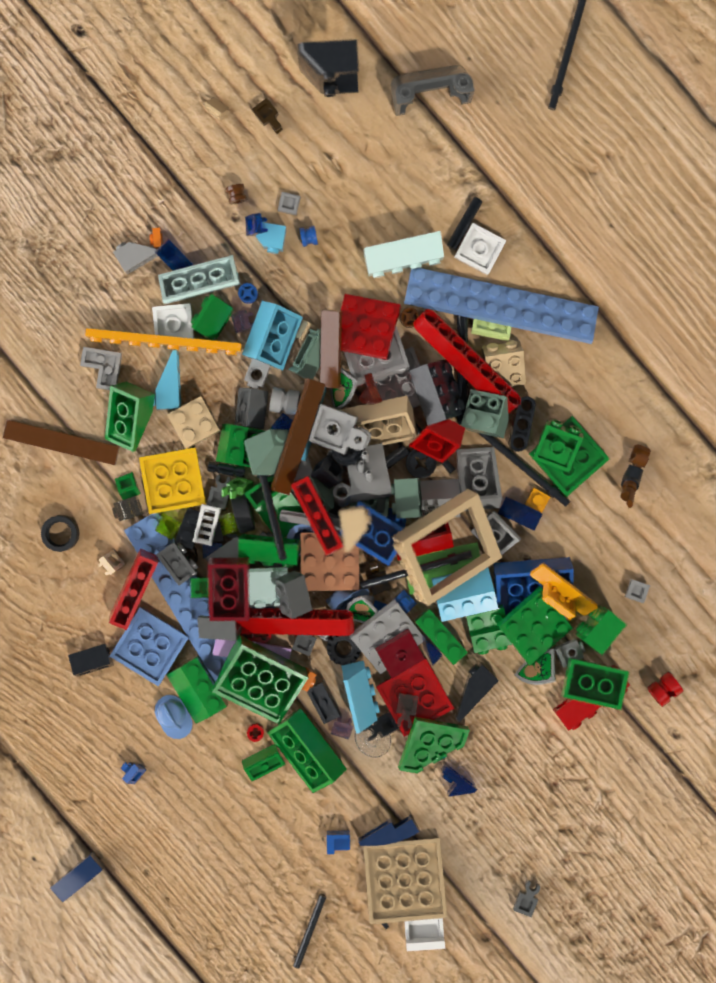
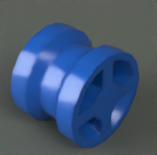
M315 225L310 226L308 229L299 228L303 247H307L308 244L318 245Z
M245 283L240 286L238 295L245 304H252L258 298V291L251 283Z

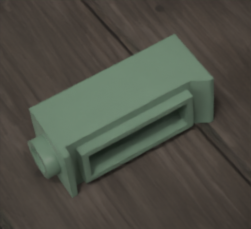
M319 328L316 331L309 329L310 333H308L293 366L288 369L302 378L313 380L320 367L321 329Z

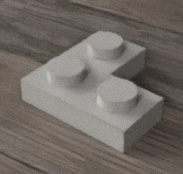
M83 347L80 366L99 369L96 388L110 390L111 385L118 384L122 353Z

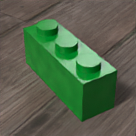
M429 608L414 620L453 665L468 653Z

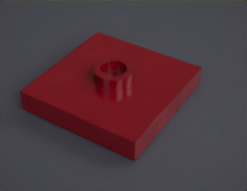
M409 629L375 648L392 679L424 660Z

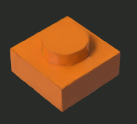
M152 228L153 234H150V244L154 245V248L157 250H164L161 228Z
M305 667L309 678L302 689L308 692L309 688H312L316 682V674L313 670Z

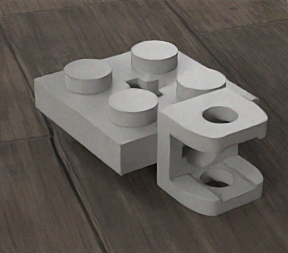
M320 404L309 441L346 454L348 447L356 450L367 448L372 434L369 430L356 426L357 416L325 404ZM334 424H336L338 432H334V434H332L331 429H329V426H333Z

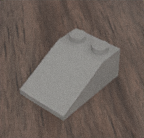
M494 447L456 450L460 493L469 489L479 495L484 509L500 508L502 494Z

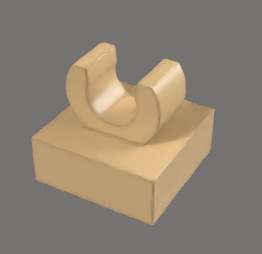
M113 549L99 559L100 563L98 566H104L107 570L105 574L112 575L122 568L125 563Z

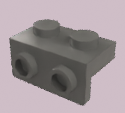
M174 541L156 555L178 586H180L198 573V565L192 558L189 560L185 554L187 550L181 542L178 544Z

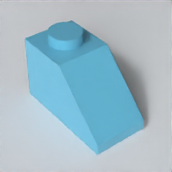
M248 220L247 225L262 247L267 249L268 253L278 254L279 251L283 252L287 231L286 226Z

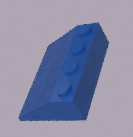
M570 557L493 563L497 605L503 604L505 615H508L537 588H543L541 583L530 576V572L543 563L574 586V569Z

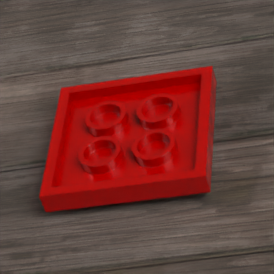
M345 294L340 310L342 311L341 351L387 360L401 304Z
M426 658L393 679L389 678L376 686L404 737L409 735L415 717L435 720L454 709Z

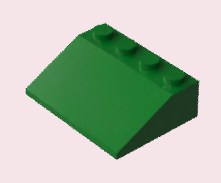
M240 635L229 652L212 692L280 724L309 677L305 667Z

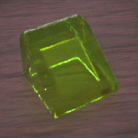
M163 512L155 531L172 540L181 523Z
M228 513L219 517L223 535L237 532L234 514Z

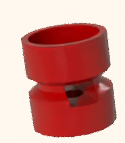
M669 671L660 677L659 682L654 681L647 687L650 694L661 707L671 701V697L676 698L684 692L678 681Z

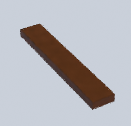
M309 378L306 379L270 490L290 495L291 484L294 483L326 384Z
M7 420L3 434L4 439L111 465H116L120 449L118 446Z

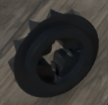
M348 447L347 451L351 449L353 455L347 454L345 457V454L332 450V456L339 465L347 467L348 465H355L357 461L361 460L363 450Z
M415 449L409 453L406 459L407 470L416 478L430 476L435 471L437 464L435 459ZM415 457L419 459L427 457L424 464L428 469L426 470L423 467L415 469L418 464Z

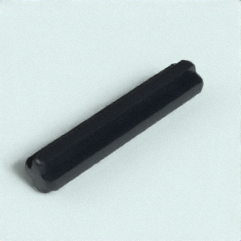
M474 197L447 243V246L452 250L457 249L482 205V200Z

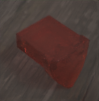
M372 373L364 375L368 387L360 395V402L364 404L381 403L382 398Z

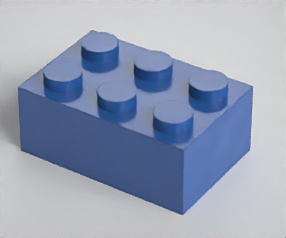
M359 500L356 506L364 505V510H369L370 524H366V531L355 545L389 566L397 553L393 546L395 543L392 536L405 528ZM342 528L338 533L341 537H343Z

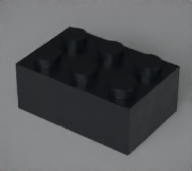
M446 359L428 363L409 371L427 425L464 414L465 404L461 399L458 384L452 373V367Z

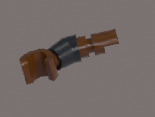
M636 444L631 452L629 462L633 464H629L621 481L622 491L620 497L626 501L628 508L633 506L635 493L639 488L643 469L641 468H645L651 453L649 448Z

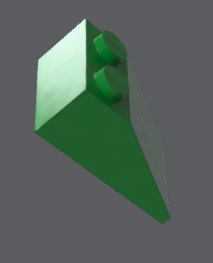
M129 382L111 385L105 440L135 452L152 415L155 394Z

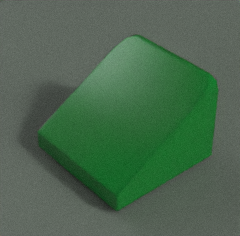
M133 472L115 478L119 495L123 500L141 494Z

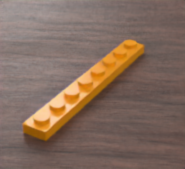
M86 328L85 333L86 337L91 338V342L102 343L103 339L110 340L111 344L120 345L124 341L129 342L131 346H141V343H145L151 348H160V345L168 346L167 349L171 350L187 347V351L192 352L206 349V353L218 354V351H226V355L237 356V352L242 353L241 343Z

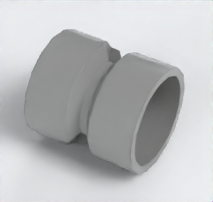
M273 387L269 411L280 413L283 410L285 414L295 416L300 391L289 390L285 392L284 388Z

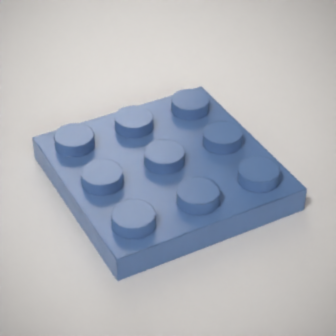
M140 607L130 622L128 629L125 630L110 654V657L159 686L189 637Z

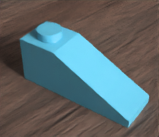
M177 350L172 351L156 387L154 406H156L157 410H172L182 407L179 352Z

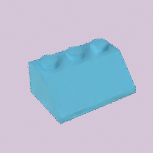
M262 301L242 355L283 370L303 317L277 304Z
M488 567L436 601L442 622L498 609ZM451 574L431 578L433 586Z
M364 661L341 666L356 734L376 722V713L380 712L378 702H373L372 696L376 694L374 685H369L368 679L372 678L369 667H365Z

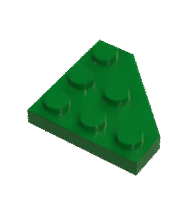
M415 717L398 764L399 771L417 774L423 771V767L433 762L435 764L447 757L446 754L451 751L463 748L470 732L469 727Z

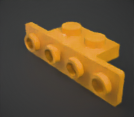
M543 563L530 572V576L543 585L542 599L569 620L576 616V611L586 616L598 608L597 603Z

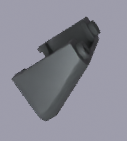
M460 65L397 75L391 81L395 115H405L406 107L409 104H413L415 93L449 88L450 97H458L461 105L469 104L475 92L472 77Z

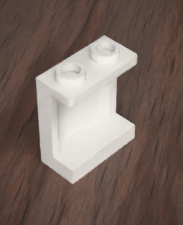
M443 918L405 921L407 951L445 949Z

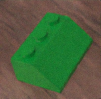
M242 534L238 541V558H249V564L261 561L263 565L273 566L274 563H280L282 567L293 568V565L298 564L300 539L282 538L287 559L281 561L279 560L274 537Z
M199 655L166 675L196 724L220 712L229 704L225 698L212 692L215 682Z

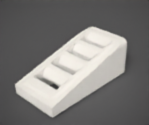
M201 505L193 542L212 546L221 508ZM205 512L215 514V517L206 516L204 514ZM203 519L213 521V525L202 523ZM201 526L211 528V532L200 530ZM199 534L208 535L210 537L208 540L204 538H199L198 536Z

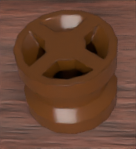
M235 184L226 188V193L230 197L228 199L229 204H239L248 200L247 195L244 194V184Z
M411 307L405 308L400 315L401 324L406 328L414 327L413 323L419 317V312Z

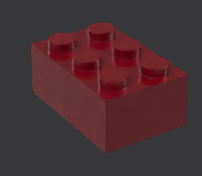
M210 558L208 562L209 621H249V558Z

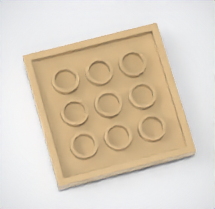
M440 838L400 841L380 846H364L370 924L447 918Z

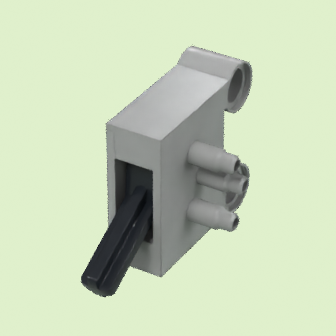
M382 443L369 445L367 448H364L361 460L357 461L355 465L347 466L350 487L344 483L334 487L335 503L340 507H346L350 503H355L359 500L366 501L391 496L388 469L408 455L407 448L401 445L386 457ZM349 449V450L346 452V454L344 455V457H345L347 454L353 455V454L351 453V449ZM331 450L327 455L334 460ZM341 493L347 494L345 497L338 496Z

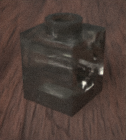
M138 496L113 503L114 508H112L115 519L118 518L119 522L144 514Z

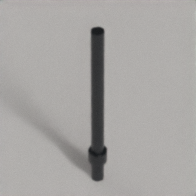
M587 0L578 1L555 85H552L550 92L552 94L548 106L550 110H556L558 99L562 96L564 89L562 85Z
M478 433L545 489L552 499H557L565 507L570 503V500L559 492L560 489L555 485L549 484L495 437Z
M257 475L261 482L279 560H286L287 555L267 478L269 475Z
M470 550L458 554L452 553L448 554V557L420 564L419 566L422 572L448 564L452 566L458 564V561L472 558ZM403 569L359 583L361 589L406 577L408 574Z

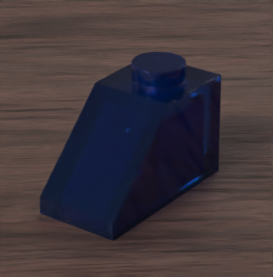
M505 497L497 513L532 531H535L543 513L508 497Z

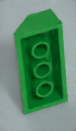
M301 708L287 716L280 724H277L267 732L312 793L334 783L347 770Z

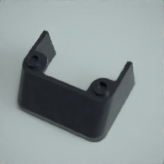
M357 39L303 42L297 45L299 69L321 94H324L325 97H334L336 94L358 93L357 73H359Z

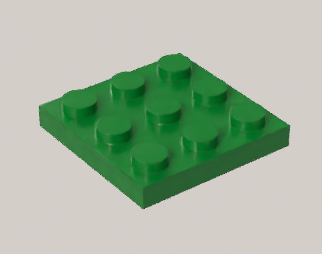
M573 416L569 417L562 426L567 428L575 426L581 429L583 441L570 471L566 472L534 460L565 497L569 496L610 459ZM536 447L529 453V456H530L532 459H533V455H534V452H535V450H536Z
M541 587L537 588L496 624L529 666L573 629L562 614L542 599L543 588Z

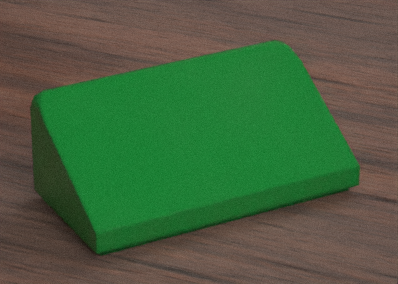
M276 744L242 760L243 769L252 782L286 765Z

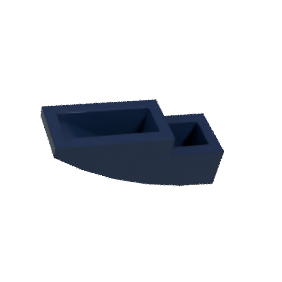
M411 815L395 825L390 818L360 836L358 843L360 846H380L396 843L419 833V827Z
M92 852L51 886L50 889L64 902L99 874L105 865Z

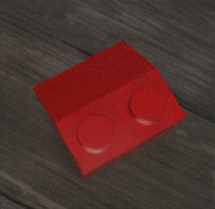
M450 419L428 425L410 443L409 447L443 463L461 446L465 427Z

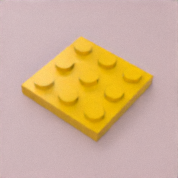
M196 447L139 457L149 514L206 504Z

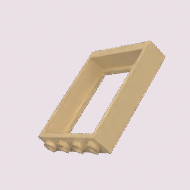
M469 489L392 536L395 543L393 545L394 549L402 559L400 561L402 567L407 571V580L415 590L413 594L418 602H423L427 606L502 558L479 495ZM468 509L485 553L429 589L411 544Z

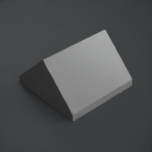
M458 479L420 481L422 517L460 494Z
M490 511L486 515L502 555L519 542L521 538L495 511ZM474 527L471 532L479 539Z

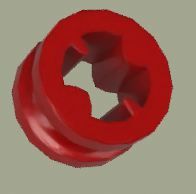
M257 723L250 725L247 730L248 739L253 742L260 741L264 736V728ZM254 728H258L257 731H261V734H258L257 737H253L254 734H250V731H253Z

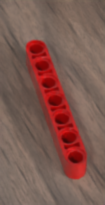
M426 309L414 321L413 325L416 331L477 391L506 396L508 414L521 404L519 394L433 310Z
M250 608L249 621H236V625H241L242 634L348 636L355 631L353 613L349 610L312 609V611L292 619L282 614L279 608Z

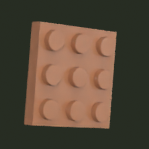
M300 532L301 574L305 577L308 591L359 590V547L354 545L350 552H345V548L326 556L314 532Z

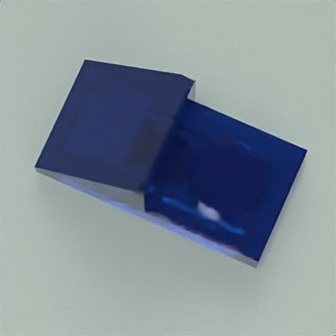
M169 239L155 251L156 255L172 271L193 266Z
M446 763L441 768L442 777L449 783L454 781V784L447 792L448 797L475 793L477 791L473 783Z

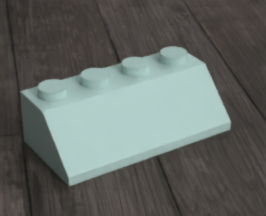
M437 231L364 248L368 276L379 278L385 276L384 273L392 271V274L403 272V269L408 267L412 270L421 268L422 264L429 263V266L440 264V260L444 258L441 232Z
M233 255L158 275L164 304L241 284Z
M287 567L249 569L250 607L262 609L274 606L279 608L280 600L275 591V579L287 574Z

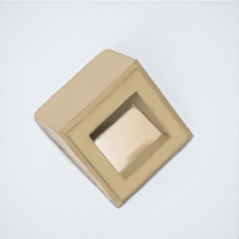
M215 98L204 104L206 111L219 120H222L229 111L228 107Z
M303 320L295 338L304 342L308 333H310L309 329L316 331L318 327Z

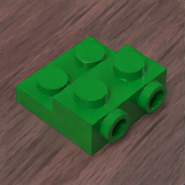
M547 420L533 459L569 472L583 441V433H581V429L578 427L570 426V428L562 426L563 423L559 420Z
M503 604L498 605V609L466 616L474 653L485 655L491 649L505 650L508 648V645H512L496 625L506 616Z

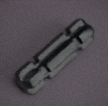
M216 462L208 463V472H218L219 474L231 476L236 475L237 477H244L245 475L244 467H235L234 465L222 463L217 464Z

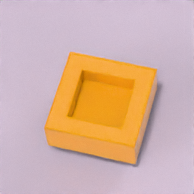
M533 488L524 505L542 514L550 496Z

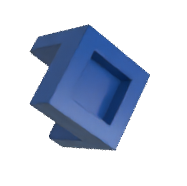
M350 830L327 831V854H335V850H350Z

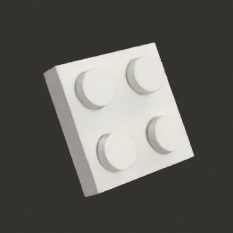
M472 223L454 258L489 275L506 240Z
M191 303L152 307L155 335L195 339L194 330L191 328L193 325L191 323L193 319Z

